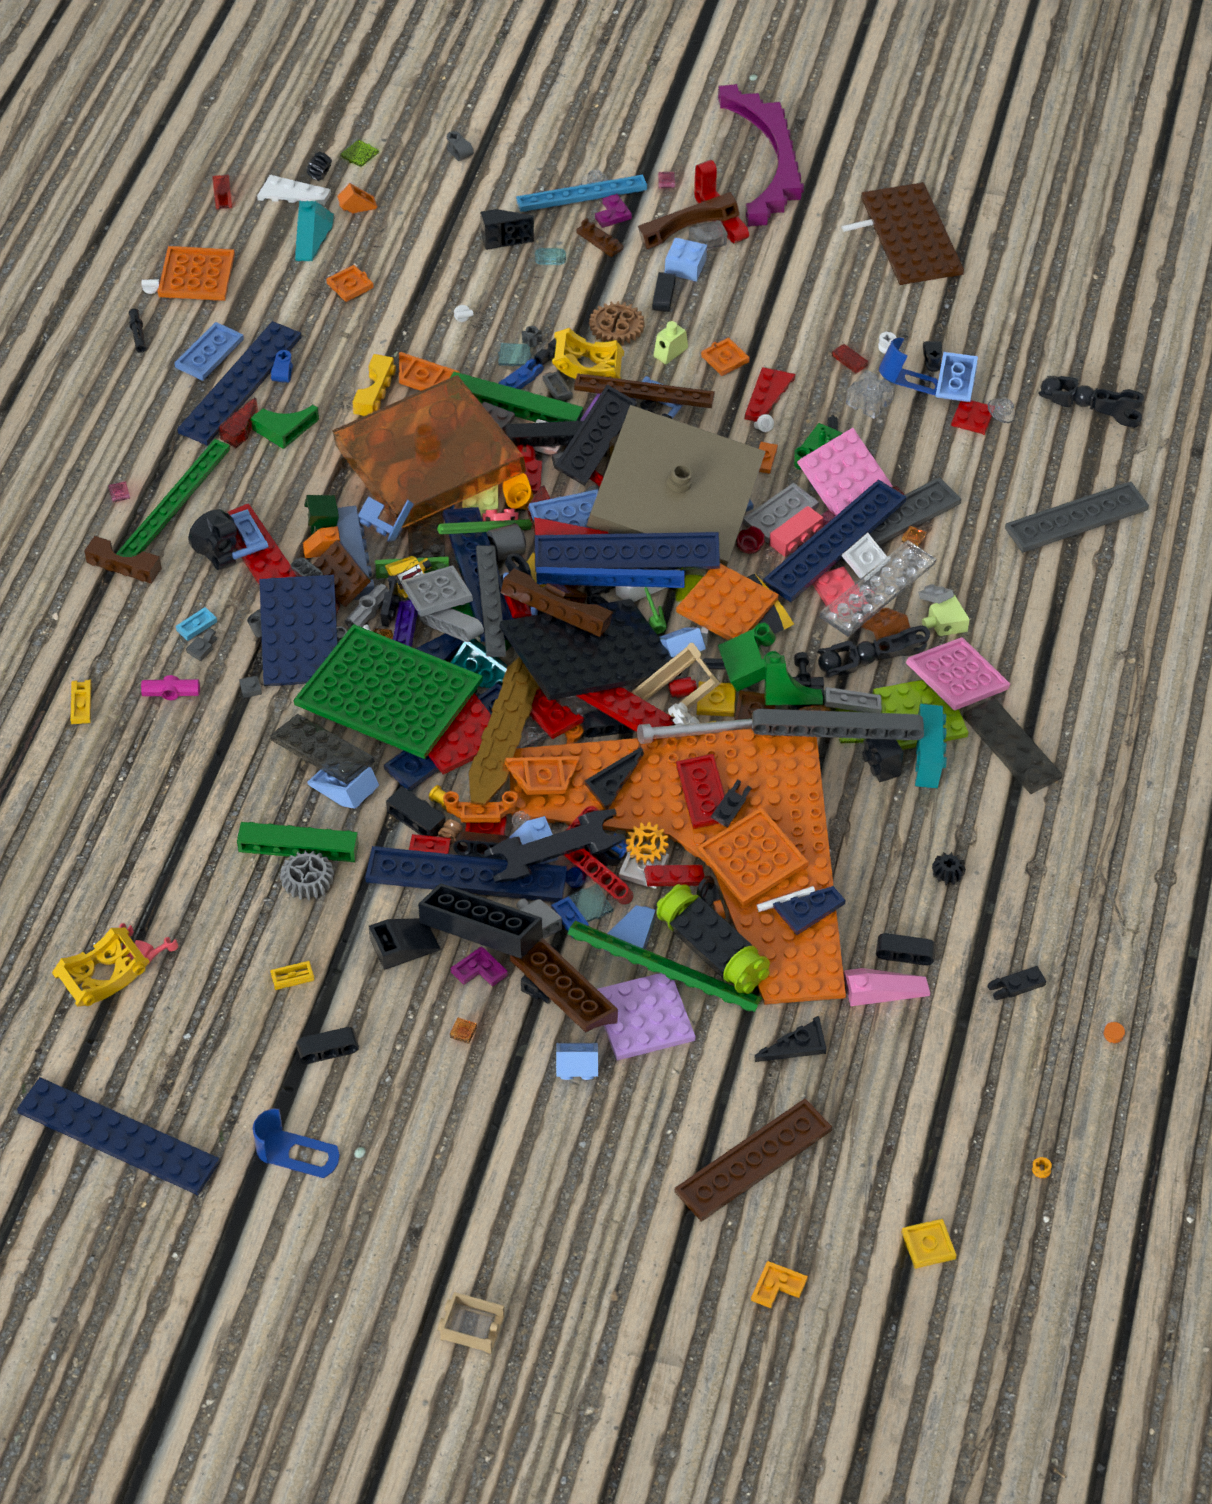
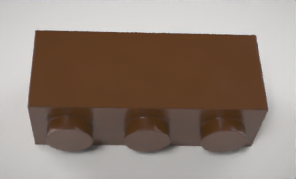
M547 583L543 587V589L555 596L584 604L587 594L569 585Z

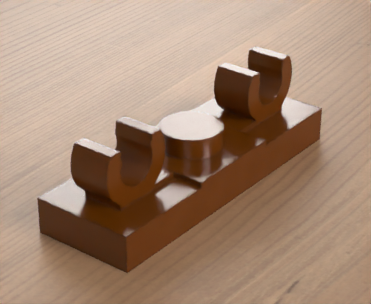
M588 218L581 222L582 225L576 229L578 235L610 257L623 250V245L618 242L617 238H612L611 234L609 235L602 229H599L593 222L590 223Z

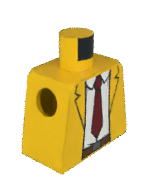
M409 556L387 564L385 568L390 576H396L399 595L407 598L408 595L402 587L401 580L422 575L426 570L432 568V565L428 558L418 562L416 557Z

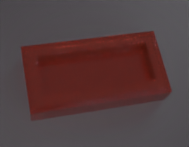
M845 344L832 351V357L856 374L868 366V360Z

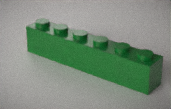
M241 822L237 837L238 852L286 857L292 855L296 857L297 852L304 854L306 850L310 854L314 850L316 855L321 853L323 857H327L331 861L354 863L359 845L358 832L295 827L292 825L283 826L271 823Z

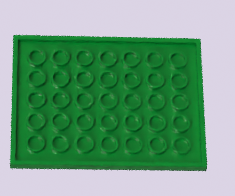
M353 624L293 701L295 706L425 759L483 682V676Z

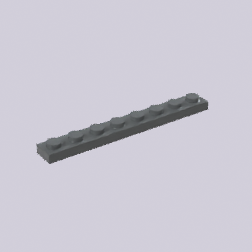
M476 546L486 657H505L504 633L499 627L502 621L495 546Z

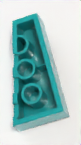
M920 704L918 715L923 717L924 737L917 740L916 745L917 761L915 772H917L915 786L938 789L942 768L946 769L947 757H944L947 743L943 742L946 739V728H943V725L946 723V714H943V706Z

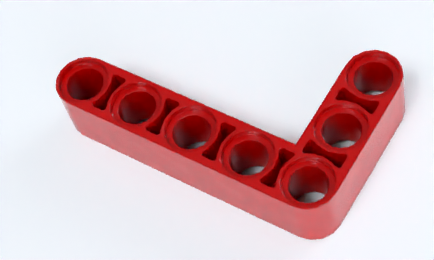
M708 160L695 166L694 196L698 204L720 196L716 191L717 168L713 160ZM738 216L725 221H714L733 244L749 238V230Z
M588 806L578 817L599 810L595 806ZM578 817L566 830L581 826ZM581 849L563 855L617 902L626 905L632 901L634 895L627 884L594 856L590 855L588 851ZM584 855V858L581 861H578V858ZM594 867H598L596 872L591 873ZM612 878V881L605 885L606 880ZM622 890H626L623 896H619Z

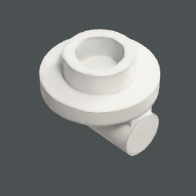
M159 279L142 280L143 291L148 294L158 292Z
M459 305L454 310V317L459 322L467 321L469 317L473 316V311L465 305Z
M767 414L761 415L757 422L754 423L755 429H759L762 432H768L774 426L773 418Z

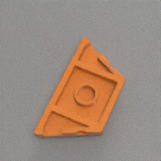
M402 352L399 353V384L429 394L446 386L453 372L460 373V371Z
M579 756L505 758L504 763L526 795L565 794L578 764Z

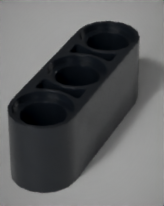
M658 272L652 310L670 312L675 287V273Z
M602 711L588 712L582 715L583 732L589 738L634 732L631 728Z
M460 832L456 837L453 848L455 853L461 856L486 858V850L510 838L505 835ZM460 842H465L467 845H461ZM479 844H485L487 847H481ZM500 856V857H492V858H489V859H499V860H503L504 858H502V857Z
M883 933L877 939L876 956L882 960L928 966L934 962L936 943L925 938Z
M352 1027L305 1036L296 1042L300 1061L303 1064H311L350 1055L359 1050L356 1033Z

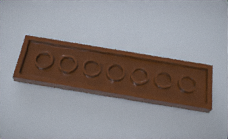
M804 1098L675 1187L674 1192L702 1222L830 1133L832 1126Z

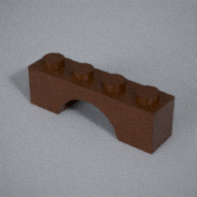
M97 536L93 537L84 550L86 562L90 565L114 571L142 582L145 581L152 584L162 569L160 556L143 551L136 556L122 557L113 552L110 540Z

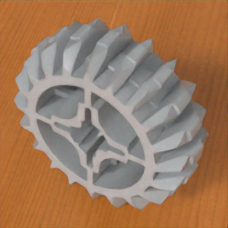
M305 850L304 854L297 852L296 857L290 855L289 860H285L284 866L281 868L280 879L287 894L291 893L293 898L299 896L300 900L303 897H307L310 900L314 896L317 899L318 894L324 895L325 890H329L330 885L333 884L334 870L327 857H323L321 853L316 855L314 850L308 854Z

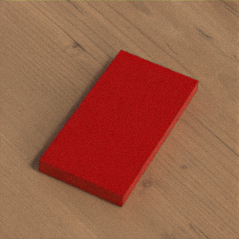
M714 754L676 761L693 829L720 824L711 818L725 796Z

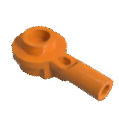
M580 724L564 733L567 737L566 744H574L581 738L583 728Z

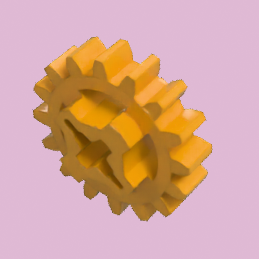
M648 822L647 826L640 823V828L633 827L634 833L628 832L630 839H626V844L629 845L626 847V850L631 852L630 858L636 857V863L643 860L644 865L647 864V861H650L653 865L654 859L661 861V855L666 856L665 849L668 848V843L666 842L668 841V836H663L664 829L658 830V824L651 827L650 822ZM637 838L639 843L634 847V841ZM660 840V847L657 849L656 844Z

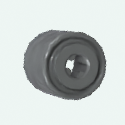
M516 523L487 531L490 545L495 546L496 562L506 560L510 554H520L521 556L525 554V536L522 529Z

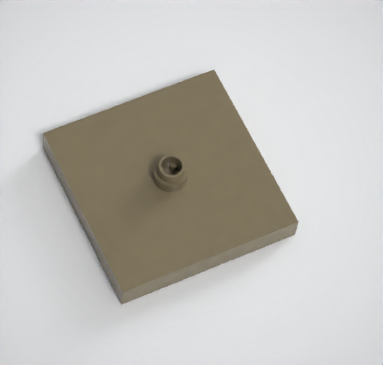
M630 405L586 527L607 531L608 534L719 532L720 563L727 567L766 451Z

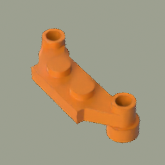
M449 791L444 794L443 802L446 806V811L460 818L461 823L500 822L501 818L516 811L518 796L513 791H507L502 795L501 802H488L483 806L471 802H460L459 795L456 792Z

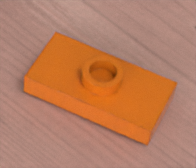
M760 442L759 449L766 452L759 472L770 474L778 445Z

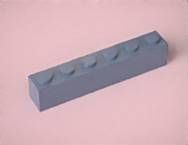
M356 505L338 508L339 519L337 523L340 542L365 574L371 577V566H367L369 554L364 551L367 550L366 539H362V536H365L364 527L359 524L358 514L360 512L357 513ZM370 579L371 582L353 600H360L361 597L369 595L371 590L374 589L373 579Z

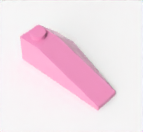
M866 968L843 971L850 1006L930 996L927 979L923 976Z

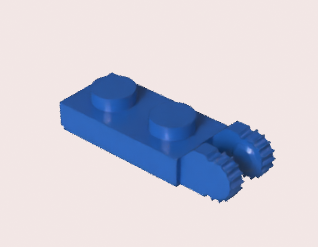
M531 358L525 365L498 382V384L522 389L542 373L544 366L542 364L536 365V360Z

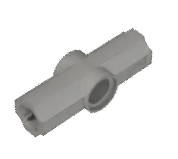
M383 584L377 585L369 595L360 598L359 605L345 619V624L349 629L353 624L362 627L367 620L376 617L377 610L383 604L385 592H389L387 586Z

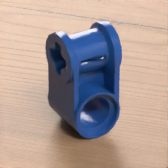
M281 350L276 354L271 370V380L274 382L289 383L291 380L293 364L291 362V353L288 350Z

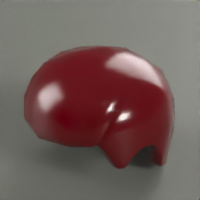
M755 526L742 529L736 538V546L739 550L749 555L758 553L765 542L764 533Z

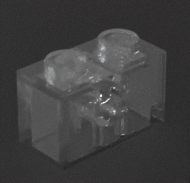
M714 221L690 227L688 240L706 244L707 250L726 246L727 232L721 221Z

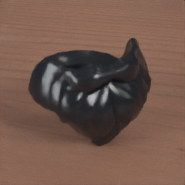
M705 876L698 886L696 895L711 906L713 901L720 899L714 879L711 876Z

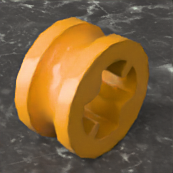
M1038 1157L1033 1161L1032 1171L1035 1176L1047 1178L1051 1174L1052 1164L1049 1159ZM1044 1165V1170H1040L1039 1166Z

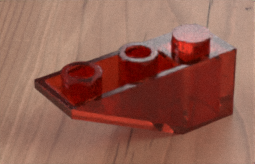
M255 397L219 426L220 439L234 448L240 446L249 437L252 429L251 417L258 412L257 399Z

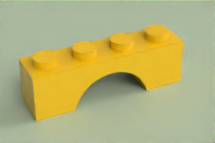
M373 354L368 368L369 378L374 380L375 383L368 388L357 390L352 401L353 414L373 418L376 411H379L380 401L385 398L386 388L391 383V376L395 375L396 372L393 357Z

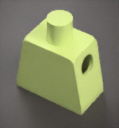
M668 322L667 327L658 333L656 337L654 357L666 365L688 349L686 331L678 326L676 322Z
M954 595V597L944 602L932 604L929 607L928 617L922 619V625L928 629L934 627L939 636L968 632L970 619Z

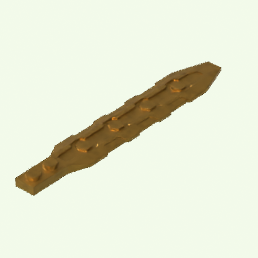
M520 657L506 669L498 699L494 702L491 718L481 737L480 748L469 770L470 799L473 804L485 806L505 784L510 772L504 763L505 758H513L516 747H519L522 738L521 733L526 719L530 716L531 705L536 691L540 688Z

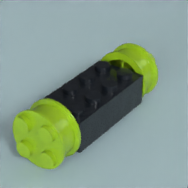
M677 884L665 897L658 901V919L666 921L668 928L674 931L678 938L727 983H733L737 992L749 994L762 980L769 976V959L765 956H760L757 948L704 902L701 897L693 895L690 887Z

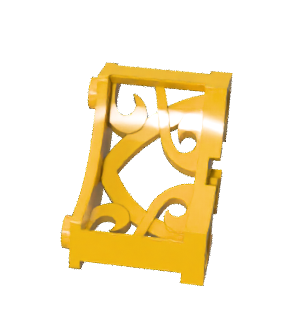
M570 327L555 332L554 338L557 342L555 358L552 359V363L561 372L576 379L577 373L621 379V362L624 350L617 340L595 342L593 344L586 342L585 338L577 335ZM588 357L597 365L588 368L582 366L576 358Z
M110 928L105 936L93 945L94 950L87 954L82 952L71 957L61 958L54 968L52 974L55 978H60L76 1000L75 1004L77 1007L91 1006L96 1002L104 1000L126 987L138 975L144 973L150 961L143 956L129 937V931L126 928ZM122 942L126 946V948L123 950L121 948ZM131 953L134 959L131 961L130 957L125 956ZM99 962L104 965L115 963L110 980L91 978L94 975L96 964ZM79 984H82L81 987L83 991H81V989L79 988Z

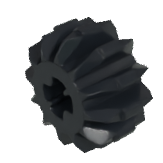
M315 153L307 166L308 175L314 180L320 181L324 179L331 167L332 159L325 153Z
M944 852L941 856L937 855L934 863H932L933 877L937 878L938 883L944 881L945 885L948 882H951L953 885H955L956 881L961 882L966 871L964 860H960L959 855L953 856L952 852L949 855Z

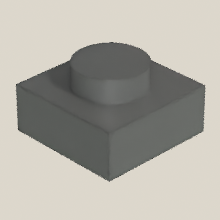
M258 676L239 679L243 698L262 694Z

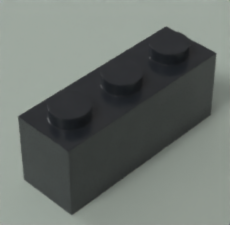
M402 786L386 800L387 813L419 835L437 837L440 829L444 827L446 817L443 812L434 809L427 801L421 800L412 791L406 790Z

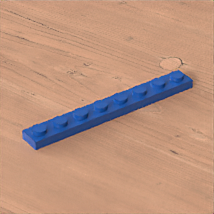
M536 567L537 584L546 585L549 583L585 586L684 588L685 571Z

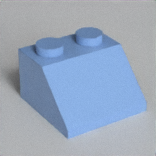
M685 627L659 637V640L673 658L684 650L689 643H694L699 651L706 649L700 628Z
M545 816L526 821L509 838L520 837L523 845L553 834ZM558 857L541 862L540 864L556 861Z
M556 1043V1077H561L563 1080H571L573 1077L591 1080L594 1077H598V1043Z

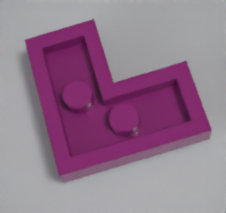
M618 194L602 198V204L607 210L595 213V219L601 228L632 219V213Z
M482 946L451 967V973L463 985L480 974L493 987L508 976V971Z

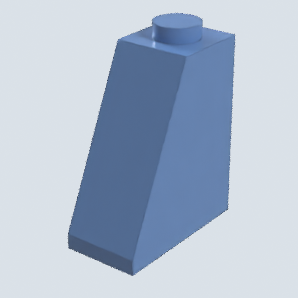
M636 905L607 934L646 950L655 923L656 910Z

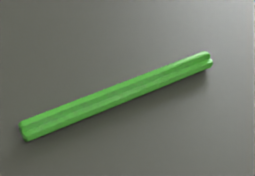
M530 519L441 523L437 531L441 535L480 533L515 523L522 530H530L533 523H531Z

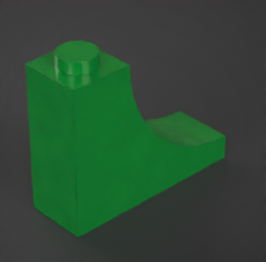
M313 404L302 411L287 414L275 413L262 408L251 417L252 429L282 449H285L319 420L318 407Z
M771 654L770 656H765L764 698L766 705L823 704L821 689H812L798 683L788 672L784 655Z

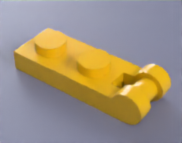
M91 679L85 680V682L71 681V724L91 723Z

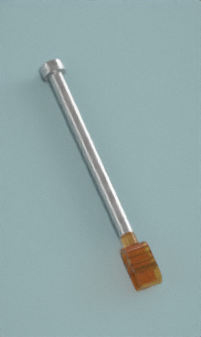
M825 705L807 706L799 709L807 711H831L830 707H826ZM752 719L651 727L650 724L638 725L637 736L640 744H646L658 738L752 729Z

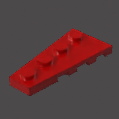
M762 367L744 419L757 422L761 415H768L772 410V406L779 401L781 394L795 380V374Z
M534 517L535 535L608 534L607 531Z
M542 690L536 691L531 705L530 716L552 739L583 723L581 715H575L567 706H561L556 703V699L549 701L542 694Z

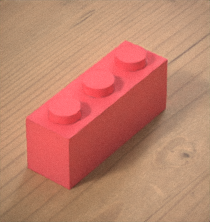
M809 506L805 507L770 533L769 546L786 557L790 553L795 552L799 546L823 528L824 517Z

